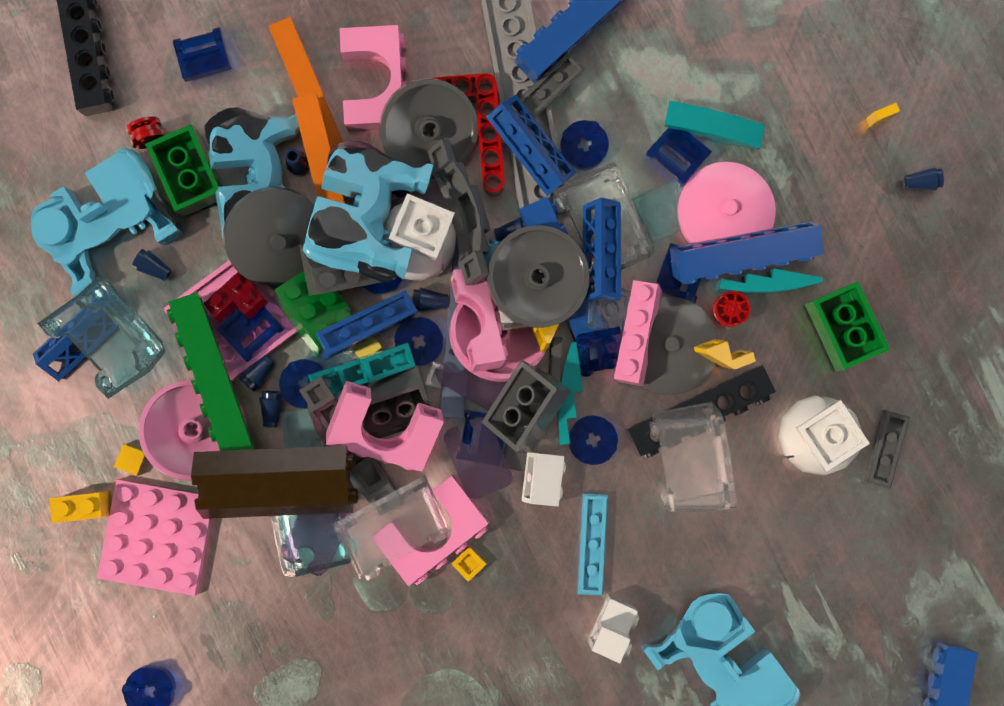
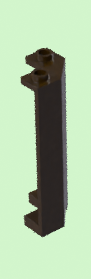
M347 445L194 452L191 480L192 485H197L198 498L194 500L195 509L203 519L353 513L354 504L358 503V490L353 487L350 480V471L355 468L354 455L350 454Z

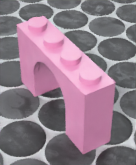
M398 25L339 28L340 49L344 60L375 59L384 63L391 71L390 83L387 89L379 96L371 99L343 100L344 125L347 131L379 129L381 113L386 102L397 89L407 83V81H403V72H407L406 57H402L401 49L406 48L405 34L400 33Z
M346 381L326 431V445H347L348 450L357 456H368L378 459L384 464L392 463L402 466L409 471L417 470L422 472L444 423L442 410L418 403L411 421L403 433L390 439L376 438L367 433L362 426L372 400L371 388Z
M453 475L432 490L433 494L450 515L452 521V533L445 544L435 549L419 548L407 538L395 521H392L372 537L408 586L413 582L416 586L428 577L427 571L433 567L436 570L448 562L446 557L453 551L455 554H458L468 546L466 543L468 539L472 536L477 539L488 530L485 526L489 524V521Z

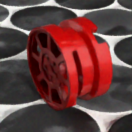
M156 116L139 118L126 126L128 135L132 137L130 141L134 149L137 147L138 149H147L145 144L166 135L164 130L161 129L162 124L159 117Z
M729 291L722 294L715 300L712 307L715 320L724 327H735L747 320L751 311L750 302L747 297L737 291Z

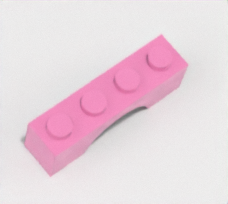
M454 270L450 280L455 302L470 307L477 314L481 324L480 334L472 339L467 347L471 371L473 373L501 368L508 357L506 345L501 342L502 327L500 321L496 320L495 317L496 305L490 296L487 276L475 285H466L462 270Z
M633 280L614 379L620 383L642 387L644 385L648 365L649 337L653 321L658 314L662 289L658 284Z

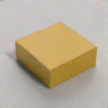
M897 103L874 111L866 118L869 127L884 122L898 114L900 109Z
M123 444L114 467L139 476L147 458L142 449L129 444Z
M469 545L451 564L469 582L486 565V562Z

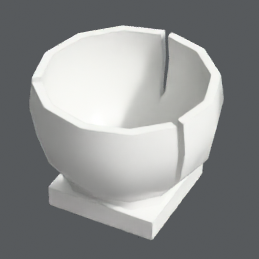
M408 193L403 204L395 206L384 222V231L391 232L389 238L384 237V240L390 242V246H388L390 248H412L408 267L402 279L424 281L442 273L454 257L456 231L451 221L455 213Z
M814 395L797 401L782 417L778 435L783 454L787 456L785 458L802 472L820 476L845 469L856 458L860 450L870 444L861 430L857 415L841 400L822 395Z

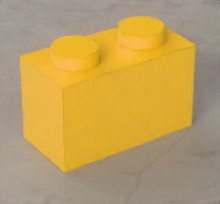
M110 491L49 498L51 524L109 516L111 508Z

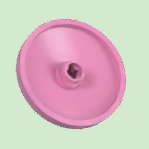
M718 162L703 167L686 182L677 202L678 225L689 244L772 229L775 222V200L769 185L756 171L739 163Z
M459 303L450 321L449 338L457 359L472 373L467 347L470 341L480 334L481 324L477 314L470 307ZM533 328L502 330V335H500L501 342L506 345L508 357L501 368L473 372V374L490 381L506 382L520 360L536 367L545 352L541 353L532 333Z
M191 380L175 382L159 390L146 404L139 422V441L148 461L161 473L171 478L192 481L191 471L194 452L220 451L217 441L212 442L208 428L212 426L209 418L203 417L200 409V404L203 403L200 394L196 395Z

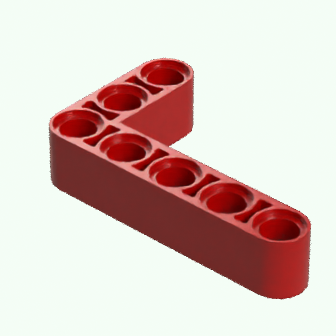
M488 73L434 77V79L446 81L455 87L462 85L468 88V91L464 94L471 103H476L483 189L491 197L499 196L504 191L505 186L501 136L486 118L487 116L482 114L484 108L490 107L494 110L499 106L496 79ZM490 84L493 88L488 92H483L480 86ZM487 131H493L497 135L493 140H487L483 137ZM488 155H495L499 159L495 164H488L485 161ZM490 179H497L500 182V186L492 189L487 186V182Z

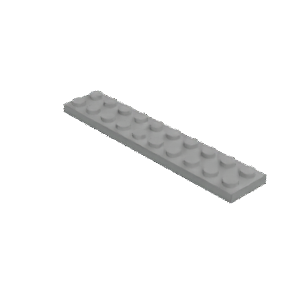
M481 0L500 104L515 95L520 98L534 84L514 63L518 55L516 53L517 49L524 42L530 43L535 39L536 27L530 0ZM512 104L511 107L514 109V111H515L516 113L519 114V112L516 110V108H515V107L513 106V104ZM549 105L535 120L558 148L551 107ZM528 127V129L530 130V132L534 134V132L532 131V129H531L530 127ZM508 146L519 209L547 197ZM543 146L544 150L549 153L546 147ZM563 183L548 195L549 201L553 200L559 214L570 212L565 183Z

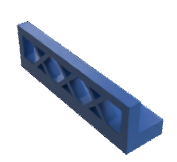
M517 95L502 102L486 117L546 196L550 195L576 174ZM512 104H513V106L516 108V110L519 112V114L516 113V112L514 111V109L511 107ZM528 127H530V128L532 129V131L534 132V134L530 132V130L528 129ZM543 146L546 147L549 153L544 150ZM558 166H560V167L562 168V170L565 172V174H566L565 176H564L563 173L560 171V169L558 168Z
M601 197L583 205L582 251L589 268V286L584 302H591L600 298L612 301L621 299V202ZM595 209V216L593 220H591L592 210ZM595 232V240L591 244V238ZM595 257V264L593 268H591V262ZM595 281V292L591 293V286Z
M105 287L33 353L35 364L59 382L132 315L131 312L115 299L113 292ZM113 306L121 312L116 319H106V312ZM102 325V332L97 336H87V330L91 326ZM83 342V349L80 352L69 353V346L72 343ZM56 359H65V366L58 372L49 366Z
M404 290L317 332L316 337L324 350L322 353L324 360L326 361L412 319L418 311L407 291Z

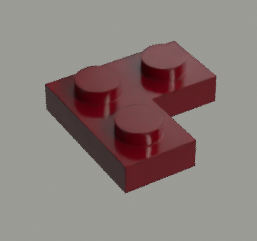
M237 272L203 304L212 316L221 322L237 306L247 318L251 319L268 301L249 279Z

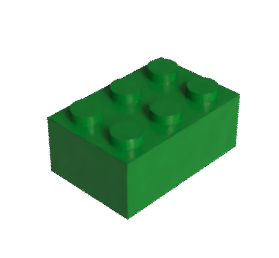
M191 124L145 144L176 213L185 217L217 202L215 193L218 187H223L216 169H211L209 153L199 131Z
M304 271L274 290L273 300L316 357L320 356L324 351L316 337V333L354 315L337 291L309 295Z
M859 281L805 304L835 371L846 370L891 350Z

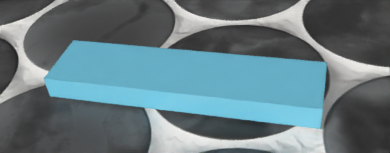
M583 493L578 594L603 596L608 495Z

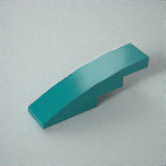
M669 101L664 127L688 131L690 135L712 138L711 141L760 150L765 125L728 113Z
M772 269L768 272L767 277L746 274L742 277L741 282L720 279L716 283L715 291L724 293L737 291L744 295L791 292L822 283L823 277Z
M577 342L570 344L562 369L560 382L571 392L557 412L559 445L570 444L567 419L577 418L573 393L583 392Z
M404 343L308 374L310 382L322 376L331 392L336 393L343 390L346 381L358 385L367 382L371 383L415 367L409 344Z

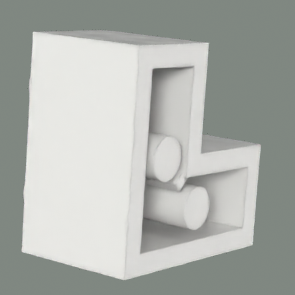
M607 595L588 639L591 650L618 663H621L623 657L627 658L632 648V644L629 643L631 639L628 633L630 629L634 630L638 623V610L630 604Z

